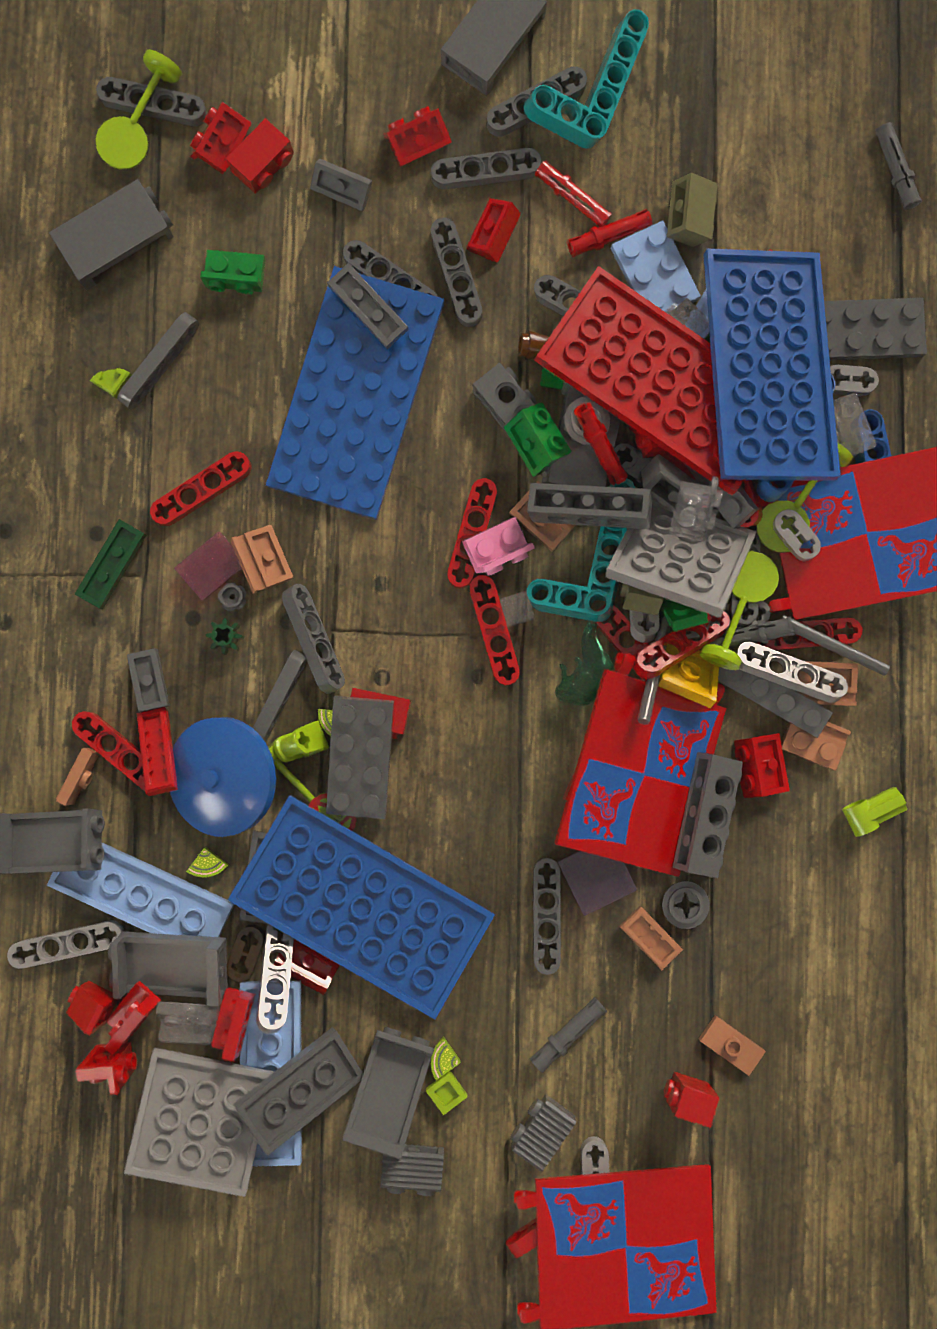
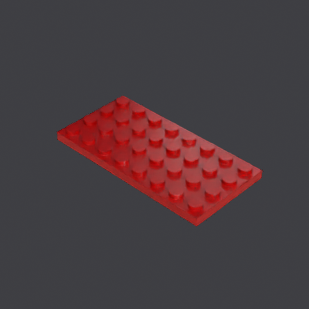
M598 266L534 361L728 494L734 495L744 480L721 479L710 343Z

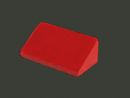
M489 198L466 249L498 263L520 217V211L514 203Z
M294 939L290 977L296 981H301L302 984L324 995L340 965ZM281 953L278 954L273 965L282 966L285 963V958Z

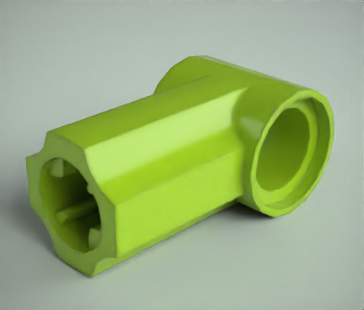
M892 787L869 799L855 801L845 806L842 811L855 837H859L879 828L880 823L906 811L907 803L897 788Z

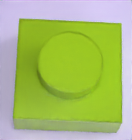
M451 1071L426 1087V1092L443 1115L468 1097V1094Z

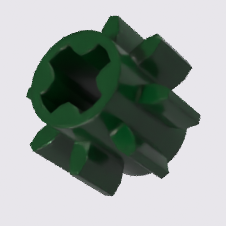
M223 618L222 624L219 625L212 622L211 625L214 629L212 633L206 634V637L213 640L210 648L215 650L221 646V652L224 655H227L228 648L238 651L239 647L236 645L238 639L242 640L245 638L236 631L239 629L240 624L234 623L230 627L227 618ZM223 630L230 632L228 634L230 638L228 642L222 640L223 637L220 633Z

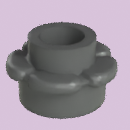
M227 583L219 591L218 601L222 603V607L227 611L239 610L246 603L245 597L247 593L241 585L237 586L235 583ZM232 594L235 595V599H234V600H231V599H230V596H231Z

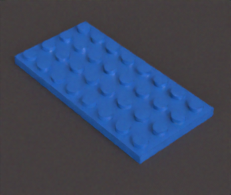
M707 249L703 255L721 479L837 480L841 475L820 253Z
M334 266L330 279L342 268ZM358 273L400 317L409 330L389 349H386L329 286L327 287L266 486L377 520L442 312L444 299Z
M289 795L228 898V901L433 1019H436L495 916L493 912Z

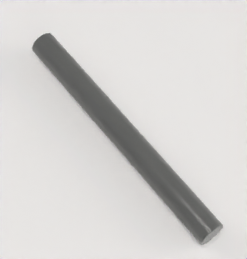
M782 615L780 619L788 618V617L785 616V615ZM791 619L795 634L883 676H886L890 665Z
M665 616L660 619L656 641L670 633L671 626ZM657 655L656 658L653 661H651L650 665L654 666L656 660L658 659ZM660 675L646 681L638 716V722L641 724L650 723Z

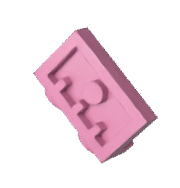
M516 517L510 518L462 541L475 572H486L488 576L503 570L502 564L510 560L512 563H517L529 557L527 552L535 548L533 543L526 542Z

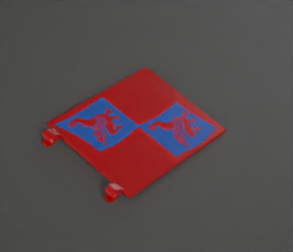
M937 447L840 467L841 477L837 480H818L801 508L806 511L810 520V528L820 541V551L814 558L808 561L797 559L791 552L779 553L788 597L770 601L768 604L770 612L775 613L791 609L793 620L937 592ZM794 480L791 487L777 501H791L795 503L809 480ZM771 482L775 488H778L775 482ZM757 496L762 509L773 503L764 501L760 496ZM804 542L799 548L800 552L807 551L811 554L812 542Z
M618 653L615 658V672L604 669L554 844L679 877L681 870L673 868V862L697 752L714 755L727 709L717 705L724 694L725 687L718 684L716 702L711 708H708L658 686L650 723L641 724L638 722V716L646 682L628 676L634 666L635 656L628 653Z
M709 1164L535 1179V1191L517 1190L514 1192V1203L518 1209H528L536 1206L539 1304L521 1302L517 1305V1314L522 1323H531L539 1320L540 1329H568L717 1313L711 1166Z

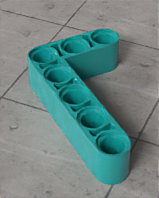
M638 9L631 10L618 24L585 105L550 86L539 85L524 103V113L527 118L582 148L588 149L593 147L607 132L647 33L649 20L646 14ZM629 26L633 27L634 30H635V32L632 31V30L629 28ZM618 50L624 54L625 58L619 54ZM608 76L612 77L615 83H612ZM536 99L543 102L545 108L540 107L536 103ZM597 101L601 102L605 109L599 107ZM561 113L566 114L570 122L564 120ZM586 126L593 129L595 135L590 134Z
M629 479L618 485L616 483L615 485H610V487L635 488L633 482ZM600 527L587 587L546 579H536L527 588V596L531 605L538 611L595 622L607 620L613 612L619 582L611 579L607 583H601L597 580L600 574L606 573L607 567L614 554H605L603 550L609 545L618 547L628 528ZM546 590L549 592L546 599L542 601L534 599L538 591ZM568 595L577 597L576 603L571 606L563 605L562 601ZM597 600H602L606 603V607L601 611L591 609V605Z

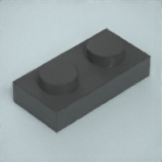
M319 159L315 163L310 189L362 211L367 204L372 180Z
M154 648L127 654L138 711L144 712L170 706L158 649Z

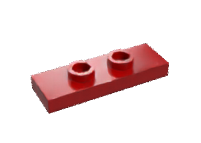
M161 707L137 713L145 793L148 796L178 790L167 708Z

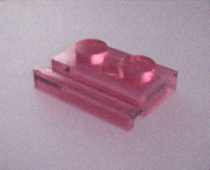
M219 531L174 569L203 601L239 572L242 567L233 546Z

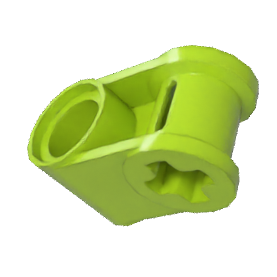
M319 721L299 727L292 733L280 736L274 741L275 754L283 762H290L304 756L306 758L329 748Z

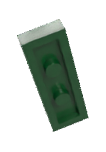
M119 519L76 590L75 595L103 610L147 535Z

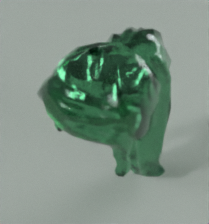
M588 621L583 630L581 647L584 662L582 663L580 657L574 658L577 664L574 673L567 676V667L563 663L559 664L562 679L555 689V695L560 701L578 706L589 705L595 702L604 669L615 672L612 661L599 642L597 623L592 624Z

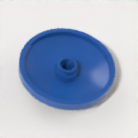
M216 717L198 721L179 736L173 746L178 790L170 791V794L181 816L195 829L218 837L242 833L260 822L269 810L276 787V771L273 757L263 738L246 723L229 717Z

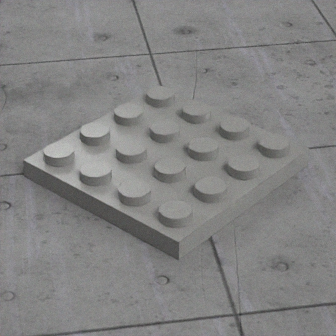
M653 499L650 529H627L607 567L605 577L721 618L754 541L756 531L741 526L732 529L728 522L700 512H696L688 521H684L683 518H679V514L675 515V512H671L670 508H666V505H662L661 502H657V499Z
M154 1048L124 1174L245 1197L258 1142L233 1104L273 1074L274 1071Z

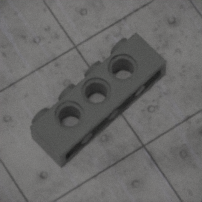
M498 363L473 383V393L504 429V426L522 409L535 405L537 401L529 390L525 389L523 391L517 384L518 378L509 367L505 369L501 363ZM508 392L514 396V400L510 403H504L499 399V395ZM548 468L541 474L543 478L547 476Z
M530 483L527 512L532 522L650 529L653 499L650 489Z
M697 752L673 868L688 873L718 878L719 871L723 865L725 843L729 837L731 815L736 805L737 787L742 777V761Z

